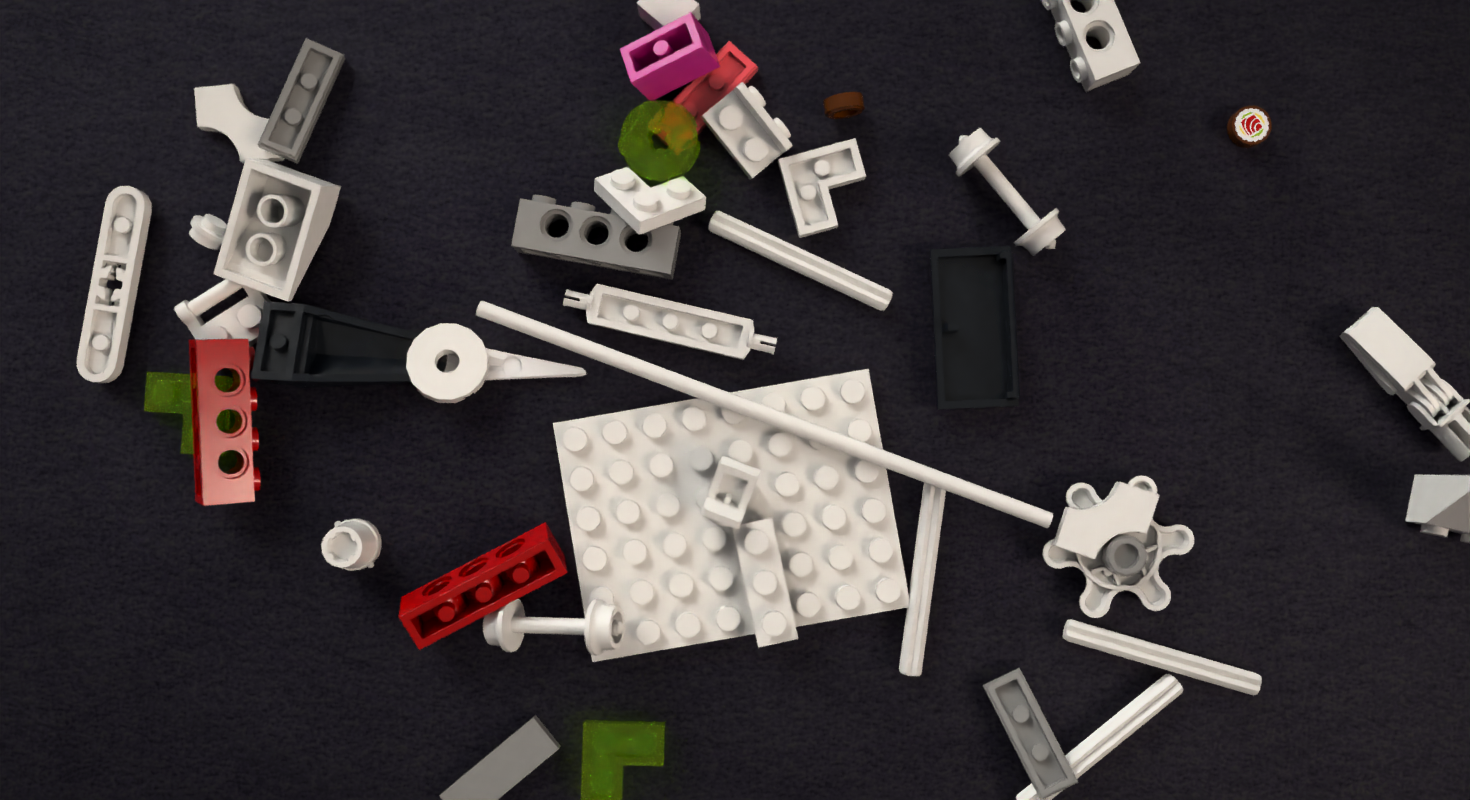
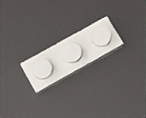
M772 517L742 523L738 529L732 527L758 648L798 639Z

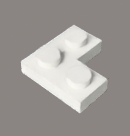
M856 139L846 140L778 159V165L799 238L837 228L838 222L829 189L865 180L866 178Z
M625 167L594 179V192L639 235L705 210L706 196L684 176L650 188L629 167Z

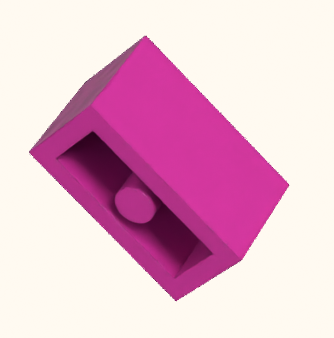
M691 12L620 48L630 82L650 102L720 67L708 32Z

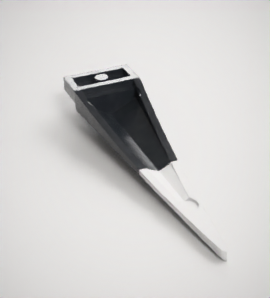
M264 301L251 379L256 383L292 385L299 388L411 384L412 382L406 369L407 352L413 340L420 333L306 304ZM485 348L489 357L488 375L485 380L580 377L586 375V371L581 367ZM450 354L442 356L437 362V368L442 372H452L459 365V359Z

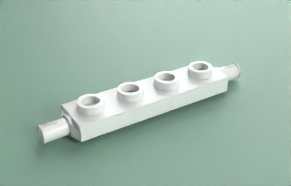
M596 284L590 295L569 289L565 292V296L568 298H564L563 306L586 310L587 323L741 360L745 359L750 349L774 355V346H776L777 338L754 333V324L751 319L601 284Z

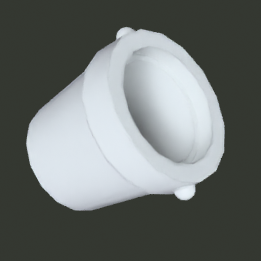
M360 518L348 519L342 522L336 521L335 527L324 536L321 544L325 560L332 566L349 571L361 570L366 567L373 568L374 562L379 557L382 548L381 536L377 528L369 521Z

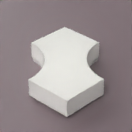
M227 84L194 88L198 128L205 131L220 132L228 136L234 143L240 162L243 164L246 158L269 160L272 162L284 161V158L259 148L258 142L269 118L252 114L243 103L241 92L237 86Z
M1116 482L1109 495L1092 507L1083 509L1065 507L1053 546L1095 559L1101 547L1116 535L1126 532L1147 534L1160 495L1123 482Z

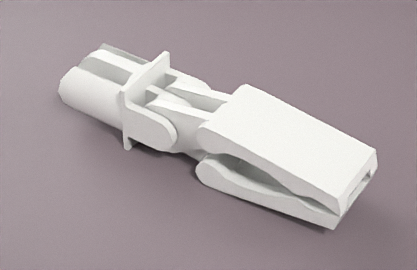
M1371 307L1362 317L1340 335V338L1388 394L1394 395L1396 393L1407 404L1409 412L1422 425L1419 428L1420 430L1429 429L1458 461H1464L1470 456V409L1466 406L1470 403V399H1463L1448 382L1437 375L1433 370L1436 365L1435 362L1379 307Z

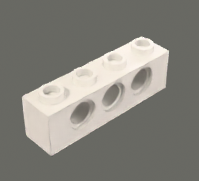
M1041 0L1047 10L1051 9L1056 21L1055 33L1057 39L1062 46L1067 47L1072 59L1070 61L1072 75L1077 82L1082 83L1085 92L1129 75L1141 63L1114 0H1076L1085 6V13L1077 12L1072 8L1070 1L1073 0ZM1086 36L1098 39L1101 49L1091 48L1087 44Z

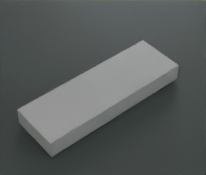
M305 39L258 142L259 148L294 163H299L345 60L344 54L310 39Z
M1017 668L982 685L1040 800L1078 783L1021 669Z
M535 715L439 796L442 800H498L554 754L561 745Z

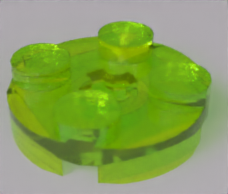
M649 100L636 106L626 117L622 125L618 149L621 155L625 157L629 167L639 176L648 180L667 181L685 174L697 160L700 151V141H698L696 130L698 126L692 114L682 105L667 100ZM663 130L667 133L664 140L669 145L667 149L658 148L656 150L653 147L652 135L653 133L659 134Z

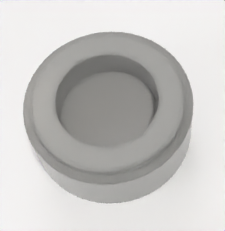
M1116 535L1104 544L1102 560L1110 572L1128 577L1139 573L1145 566L1147 559L1146 549L1137 538L1129 535Z

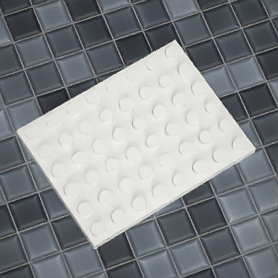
M869 369L731 392L737 396L883 450ZM699 398L553 423L584 615L586 617L588 607L593 600L602 599L607 605L622 608L625 619V633L619 649L604 650L600 655L591 654L592 662L755 634L733 529L730 526L716 525L709 518L700 514L722 456L761 470L741 524L772 517L796 627L909 607L910 599L886 468Z

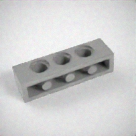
M533 195L532 200L520 198L511 246L519 253L673 280L681 231L680 227L674 226V222L643 233V235L648 237L647 246L642 251L633 252L627 248V242L632 235L638 233L613 209H611L610 214L595 212V206L587 203L572 202L571 207L556 205V199ZM555 221H567L569 228L564 236L559 238L550 236L549 230ZM596 227H604L609 232L606 241L599 245L589 243L588 236L590 231Z

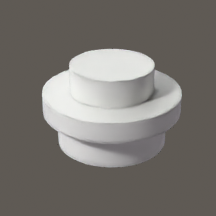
M205 214L204 216L195 215L190 222L192 226L189 231L190 236L199 244L213 250H218L222 245L227 224L211 214Z

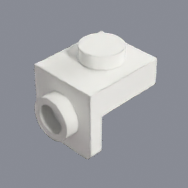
M722 456L700 514L709 518L716 525L730 526L738 529L761 470Z

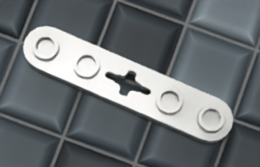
M120 186L113 189L105 202L78 349L77 369L84 379L96 383H109L115 380L121 374L124 367L152 213V204L149 197L143 191L131 186ZM116 278L122 281L121 289L113 291L107 288L108 280L112 281Z

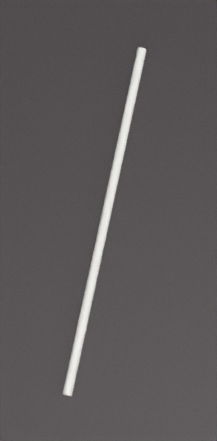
M481 300L477 307L476 316L1039 526L1048 528L1052 522L1053 513L488 302Z

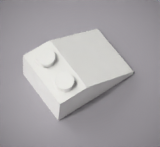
M246 158L214 275L284 301H292L331 223L341 186L269 160Z
M1414 475L1405 521L1421 525L1420 532L1447 537L1448 531L1461 534V542L1470 543V475Z

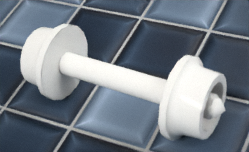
M982 128L977 129L969 136L960 135L959 145L949 154L957 166L956 175L958 177L963 175L973 166L977 168L1028 229L1025 234L1014 242L1016 246L1021 245L1025 247L1032 256L1036 255L1044 247L1046 249H1055V238L1066 230L1058 219L1059 210L1055 208L1041 220L987 156L1001 142L998 137L995 139L989 137Z
M516 599L484 616L483 633L488 644L501 646L506 652H514L520 647L524 633L584 635L589 653L600 655L604 650L619 649L624 638L625 619L622 608L607 605L602 599H596L590 603L585 618L525 617L521 600Z

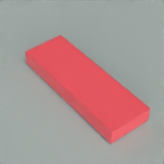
M730 41L716 54L720 67L691 81L649 125V130L677 156L707 126L700 117L741 82L746 84L758 71V66Z

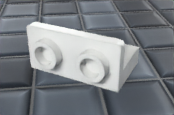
M741 82L700 118L748 178L752 179L793 145L788 140L791 134L785 124L777 117L772 119L763 108L766 102L759 91L752 85L747 88Z

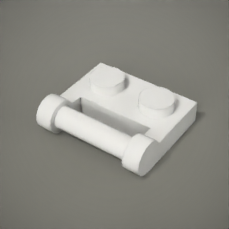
M225 279L192 301H182L174 309L195 339H248L250 347L257 343L264 301H271L263 292ZM241 288L245 289L248 297L207 323H204L200 314Z

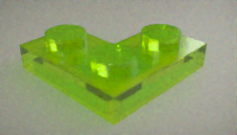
M147 371L144 411L183 414L180 454H193L190 374ZM215 376L216 387L220 391L228 390L232 386L233 377ZM230 409L223 410L217 416L216 424L222 432L229 429ZM227 451L223 452L220 456H226Z
M585 720L583 722L581 800H623L624 765L664 766L665 722Z

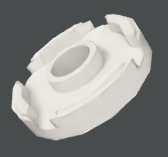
M440 323L425 329L413 340L407 352L406 369L412 384L425 398L438 403H457L465 400V397L470 396L473 392L475 394L482 387L488 375L489 357L483 341L471 329L459 324ZM444 355H454L459 359L458 367L452 372H442L437 368L438 360Z

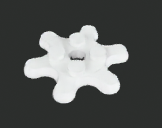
M1135 476L1128 482L1129 485L1157 494L1155 482L1147 476ZM1086 483L1073 484L1066 493V502L1071 508H1088L1103 501L1096 494L1094 488ZM1152 518L1147 534L1137 532L1119 534L1133 536L1140 540L1147 553L1143 569L1139 573L1128 577L1114 574L1106 568L1102 560L1103 546L1097 553L1096 558L1091 559L1053 546L1054 539H1051L1045 544L1042 556L1047 565L1053 568L1061 569L1073 566L1083 572L1086 578V586L1080 596L1079 604L1083 613L1089 617L1099 618L1104 616L1110 609L1113 597L1118 592L1124 590L1135 593L1147 609L1160 611L1170 603L1171 592L1159 577V564L1168 555H1182L1189 552L1194 545L1193 532L1184 525L1175 524L1163 527L1158 525Z

